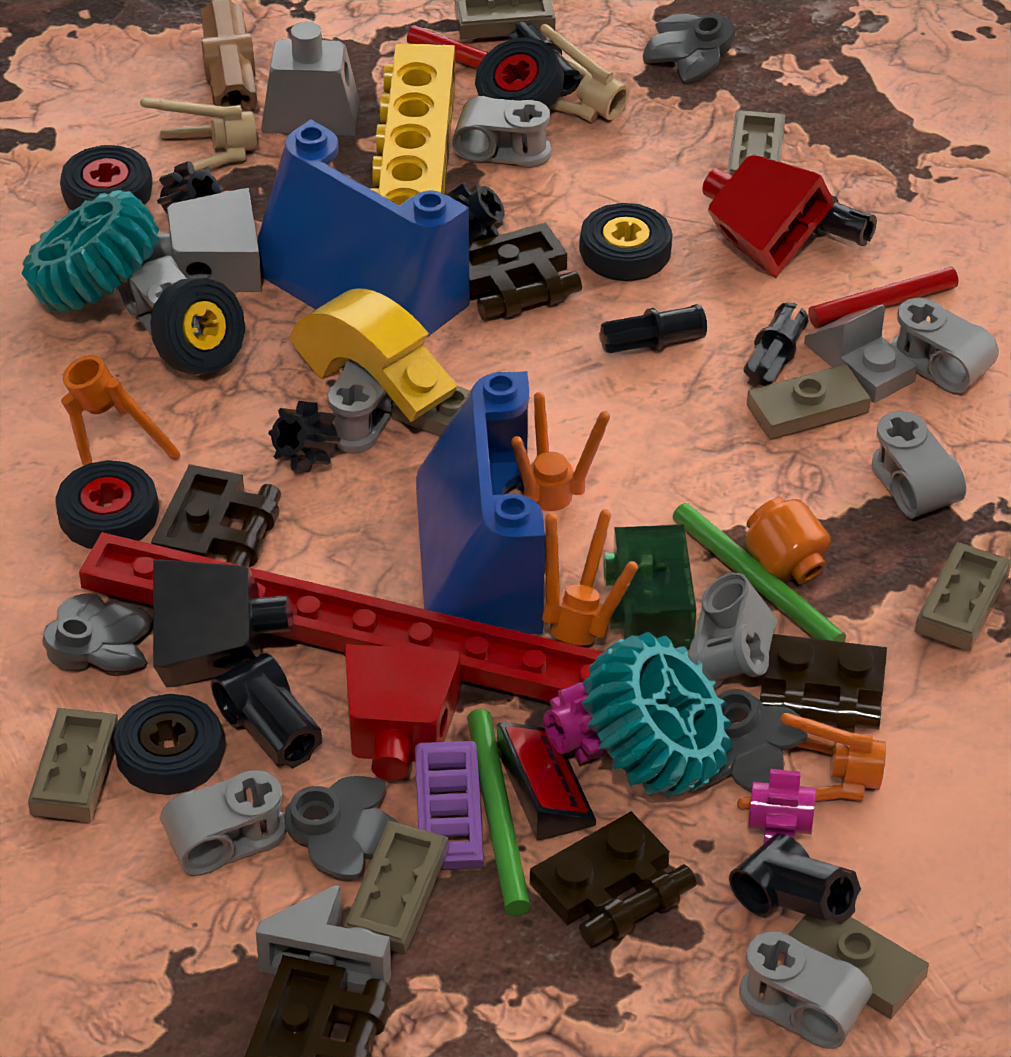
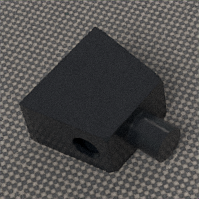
M153 560V667L166 688L220 676L260 656V634L292 631L293 613L289 595L259 598L258 585L249 568L241 565Z

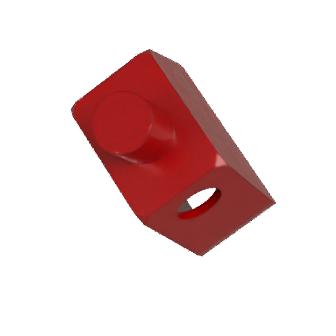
M755 154L746 157L733 175L720 168L713 169L706 176L702 187L703 194L712 199L708 212L719 232L725 239L774 278L778 277L835 204L820 174Z
M346 644L345 664L351 753L357 758L372 759L371 769L377 777L388 781L400 780L408 773L409 761L415 762V747L417 744L445 742L461 693L460 651Z

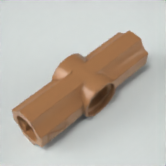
M210 0V3L206 7L201 8L200 12L204 36L202 38L206 81H210L213 104L221 107L241 105L242 111H250L257 107L254 82L255 62L251 33H246L241 5L235 4L231 0Z

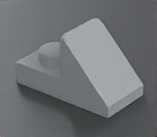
M883 304L845 315L806 335L804 341L808 348L832 368L847 364L873 403L914 383L917 372V365L882 337L885 306Z
M337 885L332 886L259 922L256 930L259 971L276 975L283 955L346 968L347 985L345 989L363 992L366 981L372 978L383 980L389 984L391 978L390 937L375 934L364 928L341 927L343 920L341 887Z

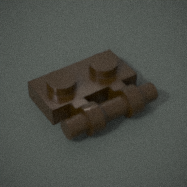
M546 222L469 244V295L475 296L485 292L492 293V295L477 299L478 311L483 319L496 315H501L503 318L519 315L522 308L542 302L547 306L561 303L565 300L566 295L580 292L582 290V282L577 271L563 275L558 274L559 271L567 269V252ZM531 279L535 280V282L531 284H527L517 288L514 286V284L528 281Z
M189 464L152 538L151 544L208 558H213L214 554L225 555L228 557L226 562L246 567L254 566L263 551L261 539L265 531H269L274 527L279 516L278 502L281 498V491L272 484H264L260 487L258 494L244 492L242 474ZM231 518L244 521L241 530L227 527Z
M773 634L769 650V666L766 673L763 674L760 701L764 706L787 707L800 717L820 723L836 725V728L854 733L855 727L879 730L887 647Z
M632 811L530 868V885L567 926L587 914L591 917L579 925V930L585 942L592 947L608 937L617 940L634 930V922L654 910L663 913L679 904L680 895L695 887L697 882L693 871L685 864L669 873L662 871L669 867L670 851ZM633 887L637 890L622 900L617 898Z
M283 955L245 1057H372L370 1049L374 1037L384 1031L390 1010L386 1002L391 988L385 981L372 978L366 981L362 994L345 991L347 985L346 968ZM334 1021L348 1023L350 1026L345 1042L328 1039Z

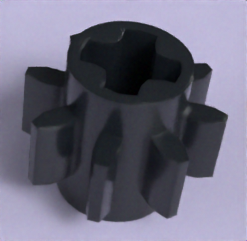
M187 161L175 166L174 172L160 177L159 181L163 188L157 203L161 204L164 211L168 214L167 208L172 203L219 194L223 187L210 174L211 168L209 166L195 171L192 162Z
M464 182L446 194L469 207V244L499 235L497 229L504 225L502 219L505 216V210L500 198L492 189L486 186L480 187L478 184L470 189Z
M298 401L296 410L280 408L278 410L280 417L275 421L272 430L268 432L276 449L273 456L275 460L291 461V469L294 471L310 472L313 464L329 465L331 463L329 455L334 451L336 444L341 441L332 423L336 417L334 413L318 412L317 403Z

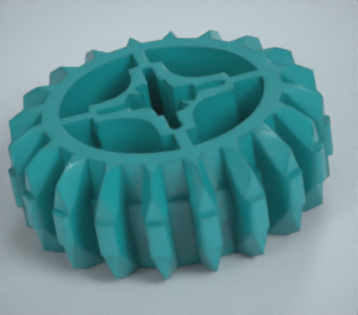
M117 190L112 191L108 195L106 193L99 194L94 200H85L80 207L73 211L69 210L68 214L62 219L54 221V225L48 231L41 233L39 242L31 245L30 254L25 257L22 263L24 268L21 274L28 282L27 286L40 303H44L50 311L65 313L72 309L81 310L87 303H97L100 297L105 294H113L117 286L128 282V277L131 274L141 270L142 262L151 257L153 247L156 246L159 240L157 235L159 228L154 222V216L140 199H137L131 191L122 192Z
M646 632L640 636L632 635L626 640L620 639L596 658V661L589 666L590 676L582 683L588 696L581 704L592 715L593 719L587 727L597 732L601 740L598 749L607 750L613 759L612 769L622 768L625 770L631 786L642 783L644 790L650 796L660 792L668 799L674 795H682L689 790H697L707 784L709 778L716 775L720 768L727 764L726 752L733 745L731 739L726 734V729L732 723L722 713V709L727 703L717 697L713 689L716 681H709L703 674L702 662L693 663L689 659L685 646L674 648L667 636L656 639L652 634Z

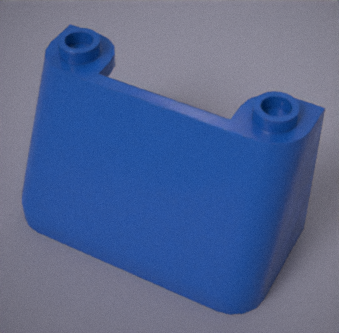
M310 119L294 130L285 142L257 239L261 277L315 310L351 289L375 291L402 306L429 333L428 336H430L469 306V207L433 190L420 192L401 205L395 204L328 166L327 164L332 162L338 154V139L331 130Z
M495 372L480 378L473 385L417 471L416 496L424 609L522 633L543 634L544 621L542 620V615L544 611L545 565L543 513L540 506L533 499L518 494H505L510 487L516 484L517 490H524L511 440L513 437L519 436L527 451L530 392L528 372Z

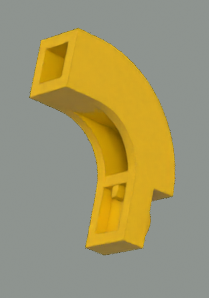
M351 289L302 317L296 323L288 338L321 380L343 367L348 359L360 364L377 380L410 422L451 397L458 386L424 346V342L429 335L426 329L402 306L372 290Z

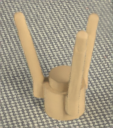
M543 24L540 27V31L571 57L569 58L562 54L580 72L579 76L582 79L577 92L578 98L582 100L581 105L557 99L549 109L578 115L591 123L596 120L598 115L607 120L615 119L627 103L629 97L628 85L613 78L612 72L596 64L549 25Z
M142 98L140 100V105L144 108L219 118L212 119L210 126L162 129L160 132V136L163 139L212 137L214 149H224L223 153L193 163L195 171L207 166L212 169L230 162L246 161L245 151H255L257 148L256 125L253 112L242 111L241 105L221 107L166 99Z

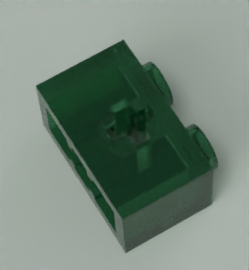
M684 524L614 527V550L603 552L605 586H614L626 565L631 561L637 563L638 570L609 620L610 629H620L621 638L625 640L632 635L640 636L646 632L652 634L656 639L667 636L674 648L685 646L687 650H690L691 642L695 637L697 609Z

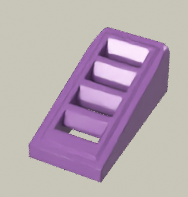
M473 741L417 744L415 747L418 829L446 837L469 836V841L449 842V850L441 870L483 868L477 744ZM466 791V793L430 795V792ZM467 815V817L431 819V816Z

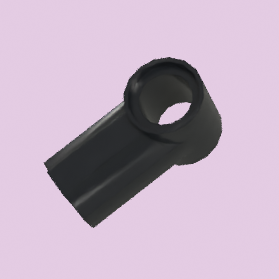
M264 653L211 681L212 695L225 720L235 728L244 725L278 766L289 765L293 769L310 760L313 751L322 743L321 728L291 695L290 686L282 668L270 654Z
M780 833L772 836L733 869L729 875L730 887L739 902L750 912L763 917L770 915L780 906L841 925L855 913L856 899L861 891L855 871L810 858L801 844L792 837Z

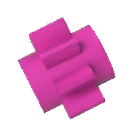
M583 682L558 690L559 696L550 699L553 709L546 711L544 714L545 732L554 749L560 754L574 750L579 763L605 754V750L598 749L601 740L597 732L587 727L593 718L581 704L588 696L584 690Z
M770 769L769 783L753 781L749 829L765 830L764 843L777 833L786 834L795 839V833L812 834L816 788L799 786L800 772Z

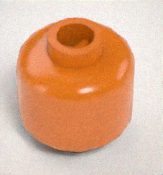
M776 497L760 506L747 520L746 525L749 530L745 537V547L751 556L771 575L778 577L783 582L795 579L798 584H804L815 578L825 568L826 562L823 557L830 548V534L809 507L801 500L792 499L785 501L782 497Z

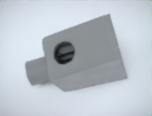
M305 21L295 24L291 28V39H279L274 42L261 126L262 133L291 134L311 119L331 130L335 135L356 136L360 103L346 45L340 41L322 40L321 27L314 22Z
M249 188L172 203L167 208L169 232L157 234L159 240L156 246L153 247V253L142 264L169 255L174 259L179 270L186 278L206 277L223 283L232 292H262L259 248Z

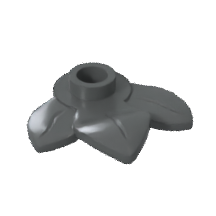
M675 14L666 17L656 23L655 26L659 34L648 41L644 49L643 61L645 64L678 62L680 78L683 84H689L707 75L719 65L720 57L725 55L732 47L735 37L734 25L728 17L720 14H707L701 17L692 14Z
M84 593L65 600L58 607L57 620L45 627L42 642L47 650L48 659L54 665L63 669L79 670L91 664L108 671L137 669L146 665V659L144 654L133 643L149 631L153 618L146 611L132 604L113 603L106 606L99 595Z
M731 689L717 696L727 703L722 709V713L731 723L738 720L743 721L732 724L726 729V734L731 739L733 745L726 752L727 764L721 767L716 775L709 778V782L701 788L711 786L731 775L736 784L752 792L753 781L769 783L770 769L784 770L785 763L782 750L791 749L802 744L808 739V734L799 729L784 725L781 722L780 718L784 713L799 716L793 710L787 707L764 706L758 698L749 692L741 689Z
M365 776L341 778L330 788L322 786L306 787L293 796L284 814L285 828L288 834L297 842L307 845L311 862L321 871L343 879L361 877L364 868V858H373L388 820L396 823L399 822L377 808L385 792V781Z

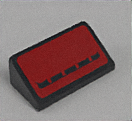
M511 722L498 723L497 747L499 756L536 840L539 841L595 826L596 818L566 753L560 754L554 749L546 735L545 728Z

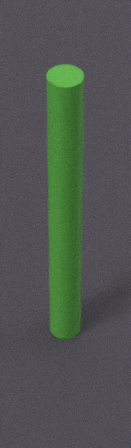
M683 503L676 508L673 513V520L734 572L744 574L759 593L814 639L845 642L846 634L778 577L771 575L748 552L689 503Z
M476 709L468 714L467 722L471 741L477 744L479 781L505 911L510 916H521L526 914L531 906L492 718L488 710Z

